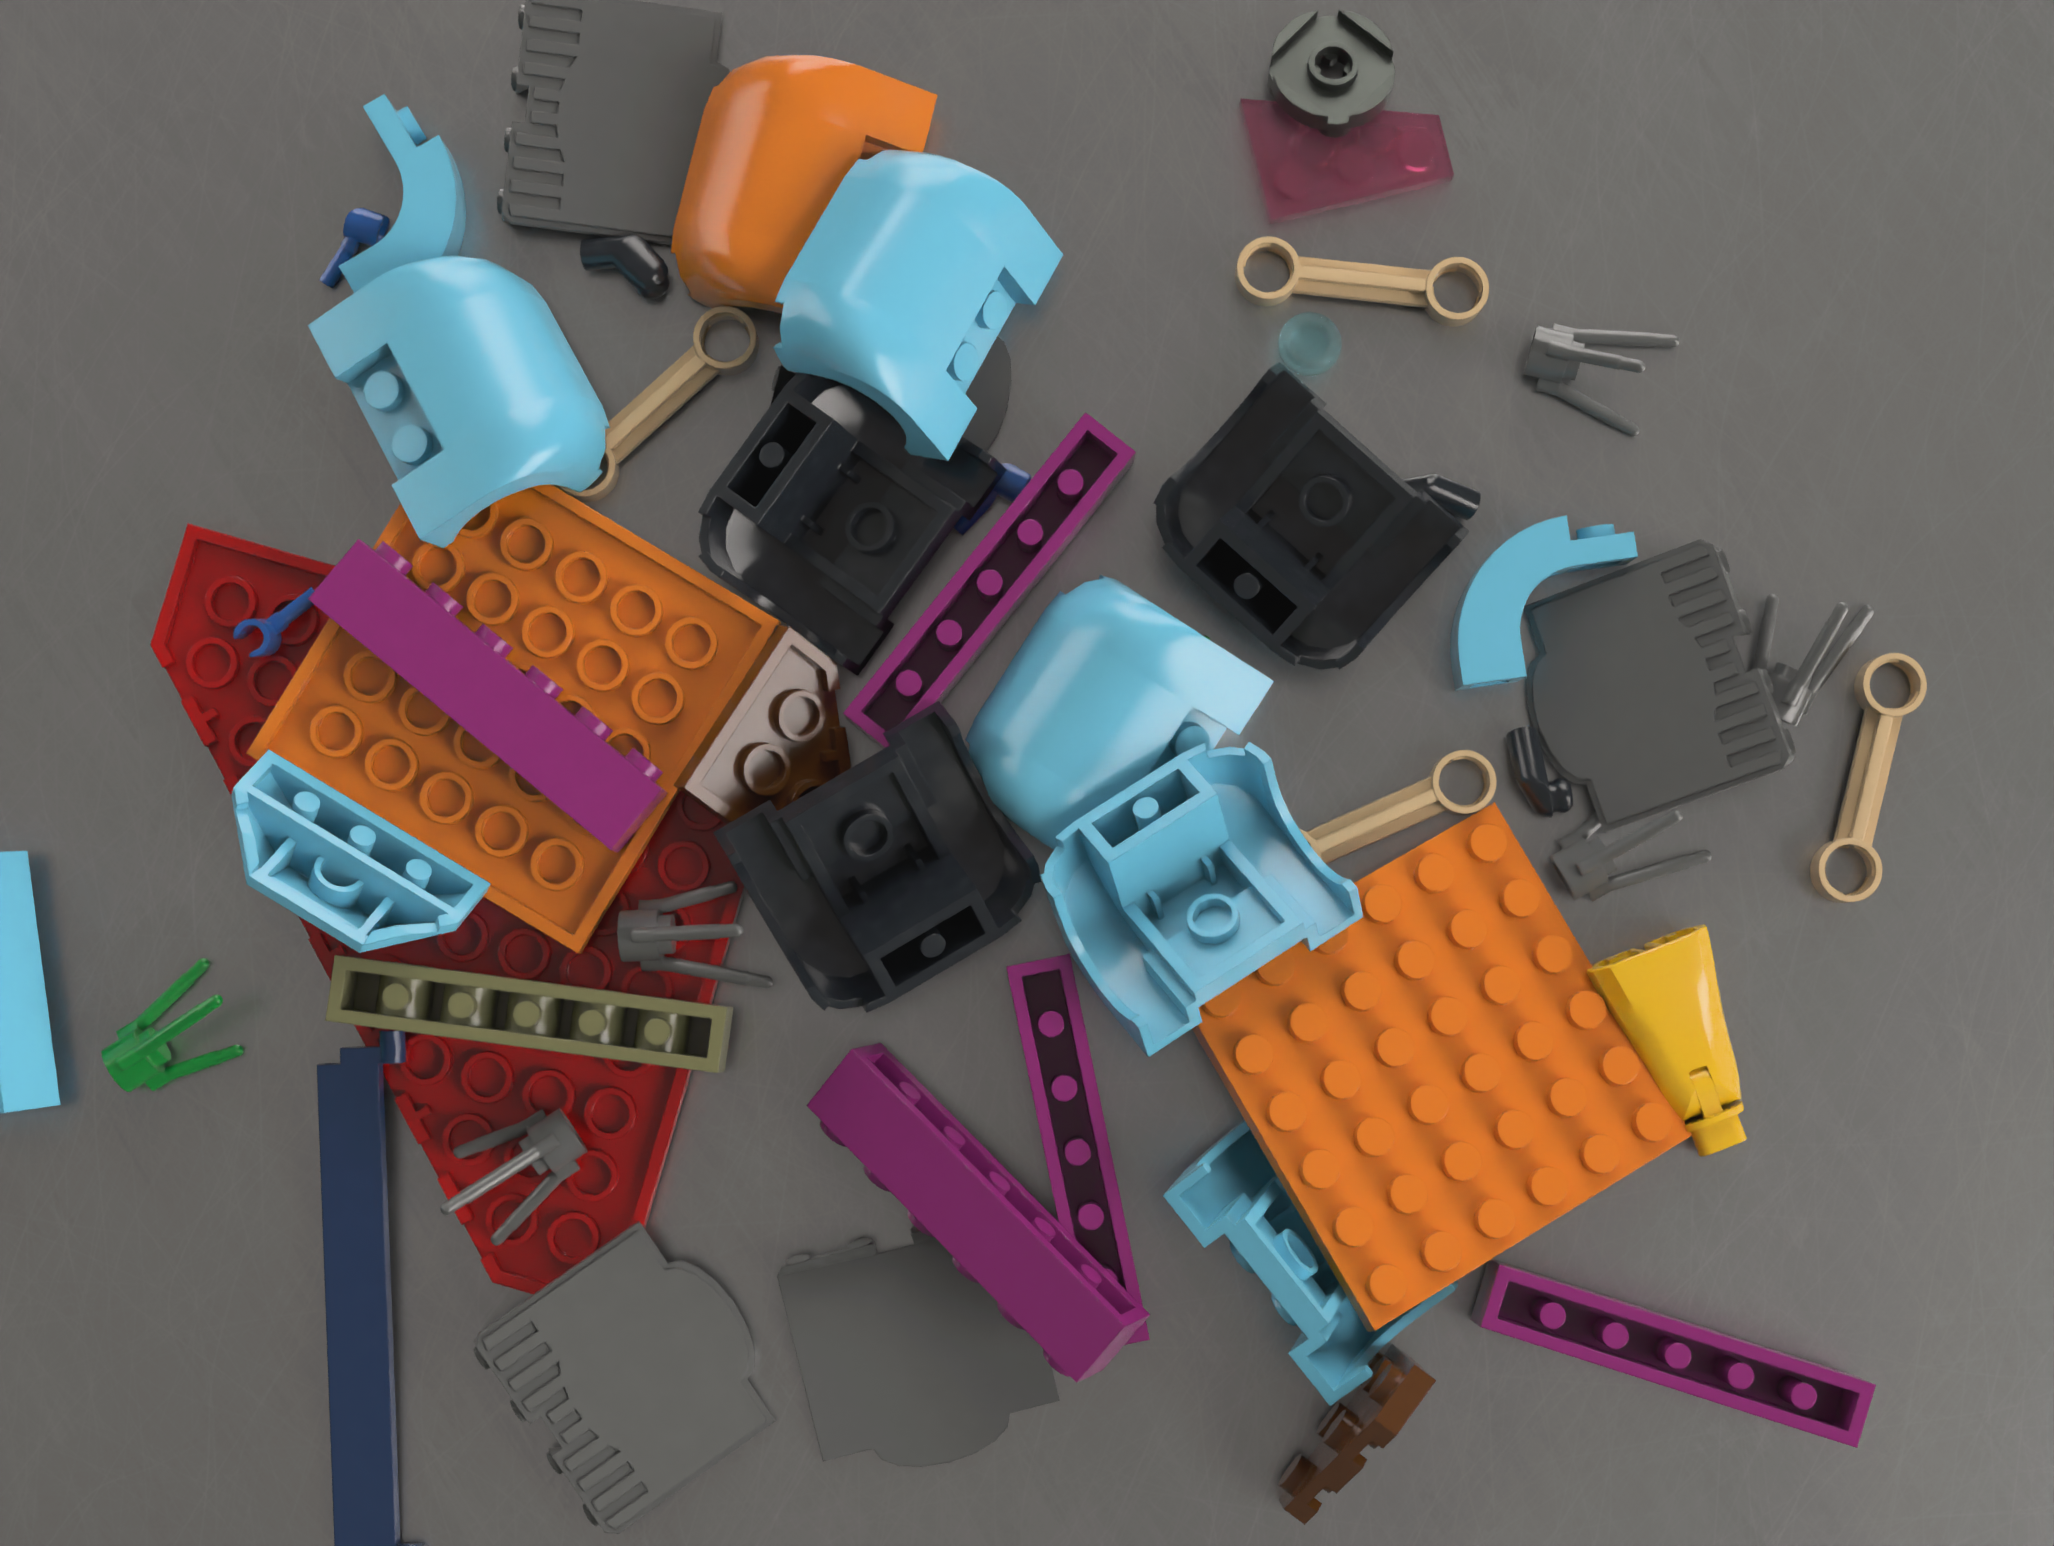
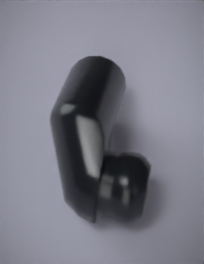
M621 235L583 239L581 241L580 257L586 271L617 268L626 280L636 288L637 293L645 299L659 298L668 290L670 284L668 267L660 255L642 237L637 235Z
M1432 473L1403 479L1417 493L1423 489L1447 512L1466 520L1474 516L1480 504L1481 494L1479 491L1438 474Z
M1530 726L1520 727L1508 732L1506 738L1514 777L1536 814L1552 818L1555 812H1568L1573 807V794L1570 782L1564 778L1548 781L1537 728Z

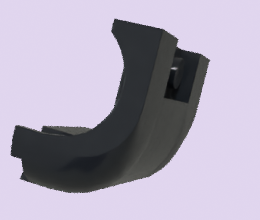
M1278 362L1268 369L1245 400L1210 440L1162 485L1153 503L1156 504V524L1165 544L1162 548L1174 563L1272 652L1293 666L1301 664L1319 670L1338 668L1340 670L1354 661L1365 650L1396 612L1469 533V530L1423 489L1417 493L1327 413L1323 409L1326 403L1282 363Z
M798 372L784 386L709 490L698 511L702 515L699 533L702 554L698 557L717 577L762 606L837 663L858 676L895 625L888 620V617L961 516L969 521L972 519L1007 469L994 456L963 436L948 461L910 455L904 448L906 435L903 428L877 402L858 390L838 381Z
M939 701L884 732L883 735L889 745L888 747L777 811L772 802L768 800L713 832L807 993L824 1011L827 1007L836 1009L863 1007L866 1013L901 997L1000 938L1022 920L1017 914L1031 897L1035 883L1042 882L1039 865L1034 855L1018 836L1003 812L990 799L983 779L964 744L957 723Z

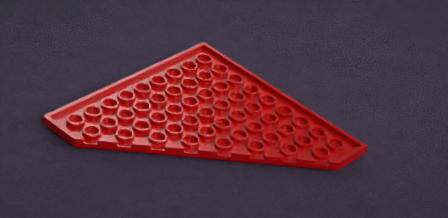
M188 523L150 646L162 668H165L182 699L181 703L204 746L208 747L224 777L223 782L231 795L234 786L258 761L246 754L330 617L316 605H313L281 632L282 641L276 653L266 657H249V654L260 648L264 638L261 629L255 628L250 635L243 639H234V629L245 619H268L275 612L285 608L310 587L315 591L335 565ZM680 791L581 954L576 953L485 897L479 901L456 931L361 953L303 918L299 917L308 933L310 937L308 940L330 981L334 956L340 955L712 1004L718 980L669 971L642 972L640 961L622 962L618 948V916L620 911L638 910L639 900L663 899L710 885L734 881L738 885L735 893L666 912L663 915H673L676 926L735 924L745 887L713 833L726 824ZM731 937L676 941L675 953L664 955L723 967ZM354 1025L365 1046H379V1030L385 1029ZM405 1032L406 1062L383 1064V1075L396 1097L394 1100L418 1145L421 1144L438 1176L437 1180L448 1200L522 1153L523 1150L519 1142L529 1135L527 1134L464 1158H456L453 1151L455 1147L524 1121L541 1109L548 1116L560 1108L587 1148L588 1152L575 1159L581 1169L563 1180L500 1245L496 1246L491 1243L492 1234L552 1171L551 1169L539 1175L532 1164H530L471 1203L455 1211L461 1225L464 1224L482 1258L480 1261L492 1283L535 1294L637 1221L641 1223L644 1229L646 1228L692 1072L691 1069Z

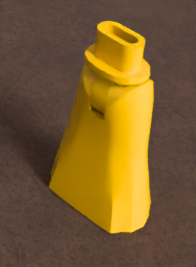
M1703 924L1677 930L1645 943V950L1634 948L1598 961L1592 965V968L1587 969L1586 973L1598 994L1603 998L1606 1007L1641 1057L1670 1106L1681 1120H1684L1686 1131L1691 1132L1698 1155L1700 1157L1707 1156L1745 1141L1747 1137L1738 1117V1114L1744 1111L1743 1102L1737 1101L1742 1099L1739 1074L1723 1013L1707 926Z

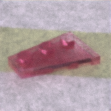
M1240 99L1239 107L1269 225L1450 182L1454 177L1439 115L1382 110L1368 123L1351 128L1342 137L1331 138L1322 135L1317 129L1305 126L1291 118L1276 101Z

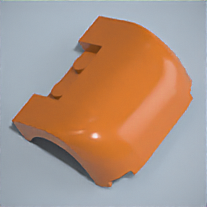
M765 56L733 69L719 85L713 87L704 108L673 228L671 254L675 253L680 277L690 291L687 295L710 308L741 306L782 313L783 304L775 302L781 285L844 176L858 159L868 160L883 150L923 152L938 95L871 69L822 56Z

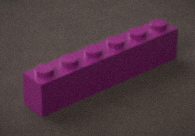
M1085 412L843 712L845 718L884 749L889 746L883 735L884 732L937 701L942 703L1131 468L1136 452Z
M358 539L308 599L612 851L619 852L668 794L666 790L656 783L663 772L635 748H632L626 756H623L605 740L613 730L584 706L574 715L560 704L556 698L563 689L537 667L532 665L524 674L508 661L506 656L513 647L485 624H482L476 632H473L456 617L463 606L438 585L432 582L426 591L421 589L406 576L413 565L391 546L382 541L374 550L361 539Z
M1070 954L1007 966L1006 969L1058 1221L1143 1307ZM1146 1321L1125 1345L1150 1340Z
M882 1043L851 1049L806 1105L821 1120L820 1127L826 1136L835 1143L847 1147L864 1164L863 1169L868 1179L882 1190L891 1192L909 1210L907 1214L912 1224L922 1233L935 1237L953 1256L952 1262L956 1269L970 1281L980 1283L998 1302L997 1308L1000 1314L1016 1328L1025 1330L1043 1348V1355L1048 1364L1060 1374L1071 1377L1077 1383L1102 1371L1150 1316L1109 1272Z
M1493 1259L1487 1263L1470 1319L1481 1328L1858 1448L1876 1388L1875 1384L1858 1376Z

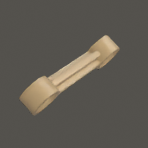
M1267 236L1257 238L1247 244L1240 253L1235 268V283L1240 294L1250 303L1263 307L1280 304L1292 293L1424 307L1427 314L1437 323L1449 327H1458L1471 322L1479 314L1489 296V281L1486 273L1476 262L1464 257L1447 258L1439 262L1432 270L1302 257L1298 256L1294 248L1286 241L1277 237ZM1261 251H1269L1281 256L1289 268L1290 278L1281 289L1273 292H1261L1253 288L1245 278L1243 269L1251 255ZM1457 271L1467 275L1474 282L1478 297H1476L1475 304L1471 310L1463 313H1454L1439 305L1434 295V287L1432 286L1441 275Z
M731 306L715 307L704 313L694 328V345L608 422L610 428L605 429L606 449L604 455L607 460V472L604 479L595 488L583 490L580 493L560 486L563 491L582 502H593L606 497L618 482L619 463L717 374L731 376L748 369L755 361L759 351L758 334L748 315ZM722 320H734L743 324L750 338L746 352L739 358L728 362L718 361L709 354L707 355L704 345L708 330L713 324Z
M1889 653L1868 661L1860 668L1854 681L1855 698L1859 706L1864 710V715L1834 840L1821 846L1814 854L1810 864V878L1814 888L1822 897L1832 902L1849 903L1864 900L1875 892L1882 879V862L1878 853L1872 847L1903 715L1909 714L1919 707L1927 690V680L1922 667L1917 661L1905 654ZM1885 663H1890L1900 668L1909 679L1910 695L1903 707L1884 708L1875 701L1871 694L1870 680L1872 674ZM1852 848L1861 855L1865 862L1867 870L1865 880L1861 887L1852 893L1843 894L1837 891L1827 880L1825 871L1826 861L1835 849Z
M1471 750L1454 751L1436 762L1431 769L1429 777L1308 831L1299 830L1325 864H1328L1442 812L1462 816L1479 811L1491 801L1495 793L1496 774L1491 763L1483 755ZM1465 759L1471 761L1482 772L1484 781L1483 791L1480 797L1470 805L1455 804L1448 800L1440 790V773L1446 765L1451 763V760Z

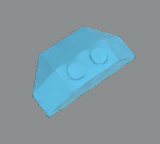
M268 750L233 788L231 797L246 884L359 953L456 931L490 887L491 883L271 750Z

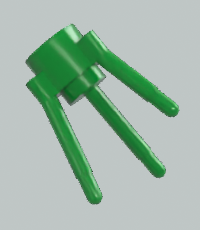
M207 958L199 959L134 1021L116 1031L119 1039L101 1051L103 1062L109 1074L126 1092H131L144 1083L152 1091H155L171 1080L221 1064L243 1054L244 1048L236 1044L167 1067L164 1065L171 1060V1053L166 1043L221 1006L223 998L218 994L212 995L159 1031L149 1027L209 968L210 962Z

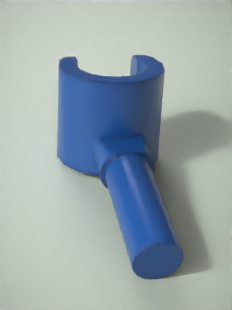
M357 208L350 211L345 219L343 228L344 239L340 243L341 246L319 280L333 288L342 274L338 266L350 260L356 254L360 243L372 247L384 238L389 229L390 219L385 215L365 208Z
M1002 464L1007 469L972 519L969 521L961 516L954 528L961 535H964L994 504L998 496L1013 503L1030 482L1031 475L1013 464Z
M310 587L285 608L275 612L268 619H245L236 626L233 633L234 639L247 637L257 627L263 633L264 640L262 645L251 652L249 657H266L276 653L282 641L281 632L289 627V624L315 605L308 599L314 592L313 588Z

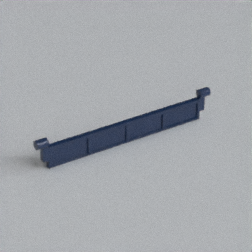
M390 1029L379 1030V1046L340 1048V1063L317 1064L334 1546H424L420 1542L401 1544L383 1064L406 1062L405 1031Z

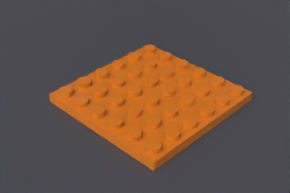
M554 485L530 487L494 502L471 518L459 531L454 542L445 548L420 540L400 503L373 549L376 550L382 541L387 543L413 565L406 576L421 589L426 591L434 582L463 606L456 617L473 632H476L482 624H485L513 647L506 656L508 661L524 674L534 665L563 689L556 698L560 704L574 715L577 714L582 706L593 713L613 730L605 741L623 756H626L632 748H635L663 772L656 783L666 790L668 794L619 852L610 850L331 618L327 621L246 754L259 760L268 750H271L491 883L483 897L576 953L581 954L680 792L674 786L676 780L778 625H781V622Z
M1495 802L1356 881L1354 884L1358 888L1363 918L1312 951H1309L1301 941L1200 1006L1199 1011L1202 1023L1192 1028L1367 1332L1375 1331L1692 1136L1691 1132L1686 1131L1684 1120L1682 1121L1670 1106L1641 1057L1606 1007L1603 998L1593 986L1586 973L1587 969L1592 968V965Z

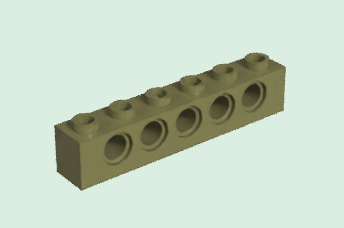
M335 955L325 1021L720 1073L725 1071L734 1007Z

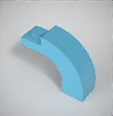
M385 94L364 105L363 108L399 168L403 183V201L399 216L386 236L372 247L338 266L354 293L377 277L405 264L443 256H458L465 232V192L458 167L449 149L439 135L417 146L427 140V137L408 106L396 111Z
M1566 515L1534 524L1503 543L1475 571L1465 586L1454 613L1450 633V659L1455 691L1514 683L1525 678L1527 674L1521 642L1520 622L1524 605L1531 592L1540 582L1556 575L1627 565L1638 557L1634 531L1615 534L1614 524H1603L1576 530L1577 540H1570Z

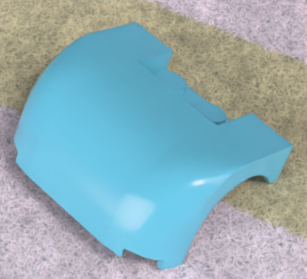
M883 150L868 160L858 159L844 176L786 275L775 299L776 303L783 304L780 322L781 342L776 344L773 349L781 364L788 371L812 374L838 381L858 390L877 402L903 428L906 435L904 448L910 455L948 461L978 409L965 394L1015 304L1036 305L1063 253L1027 206L1010 189L994 178L956 160L940 155L915 151Z
M452 255L405 264L369 282L308 325L334 377L347 383L398 479L391 486L419 539L445 548L454 542L459 531L471 518L489 505L508 495L538 485H559L580 493L588 488L604 472L599 466L606 449L605 429L610 428L599 398L542 296L532 284L494 262L486 259Z
M1100 575L1098 580L1084 582L1067 594L1060 591L1045 608L978 712L965 740L970 744L969 754L983 779L991 801L1008 819L1054 850L1057 846L1055 837L1070 824L1181 753L1205 743L1206 751L1213 750L1227 728L1240 735L1274 681L1120 581Z
M1248 742L1245 748L1224 747L1207 751L1205 743L1181 753L1080 817L1055 837L1057 846L1045 863L1044 873L1040 874L1058 927L1076 964L1098 997L1147 1057L1202 1023L1199 1011L1200 1006L1301 941L1309 951H1312L1364 917L1357 886L1350 879L1341 877L1329 868L1307 842L1283 800L1272 759L1265 751L1251 742Z
M1245 1120L1199 1156L1163 1195L1204 1248L1225 1234L1230 1240V1249L1236 1261L1247 1272L1256 1273L1272 1293L1271 1299L1279 1315L1292 1326L1297 1325L1302 1333L1288 1354L1330 1406L1372 1376L1373 1372L1367 1363L1383 1346L1458 1287L1457 1280L1379 1329L1367 1332Z

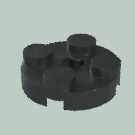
M1338 10L1337 17L1327 15L1317 17L1318 11L1304 13L1290 21L1276 37L1272 49L1267 87L1278 105L1291 118L1305 126L1317 129L1319 133L1326 137H1342L1351 128L1362 126L1374 119L1388 103L1395 79V66L1392 60L1394 51L1389 38L1381 28L1360 14ZM1322 62L1329 67L1333 66L1336 62L1345 66L1342 74L1343 78L1329 79L1322 76L1318 64Z

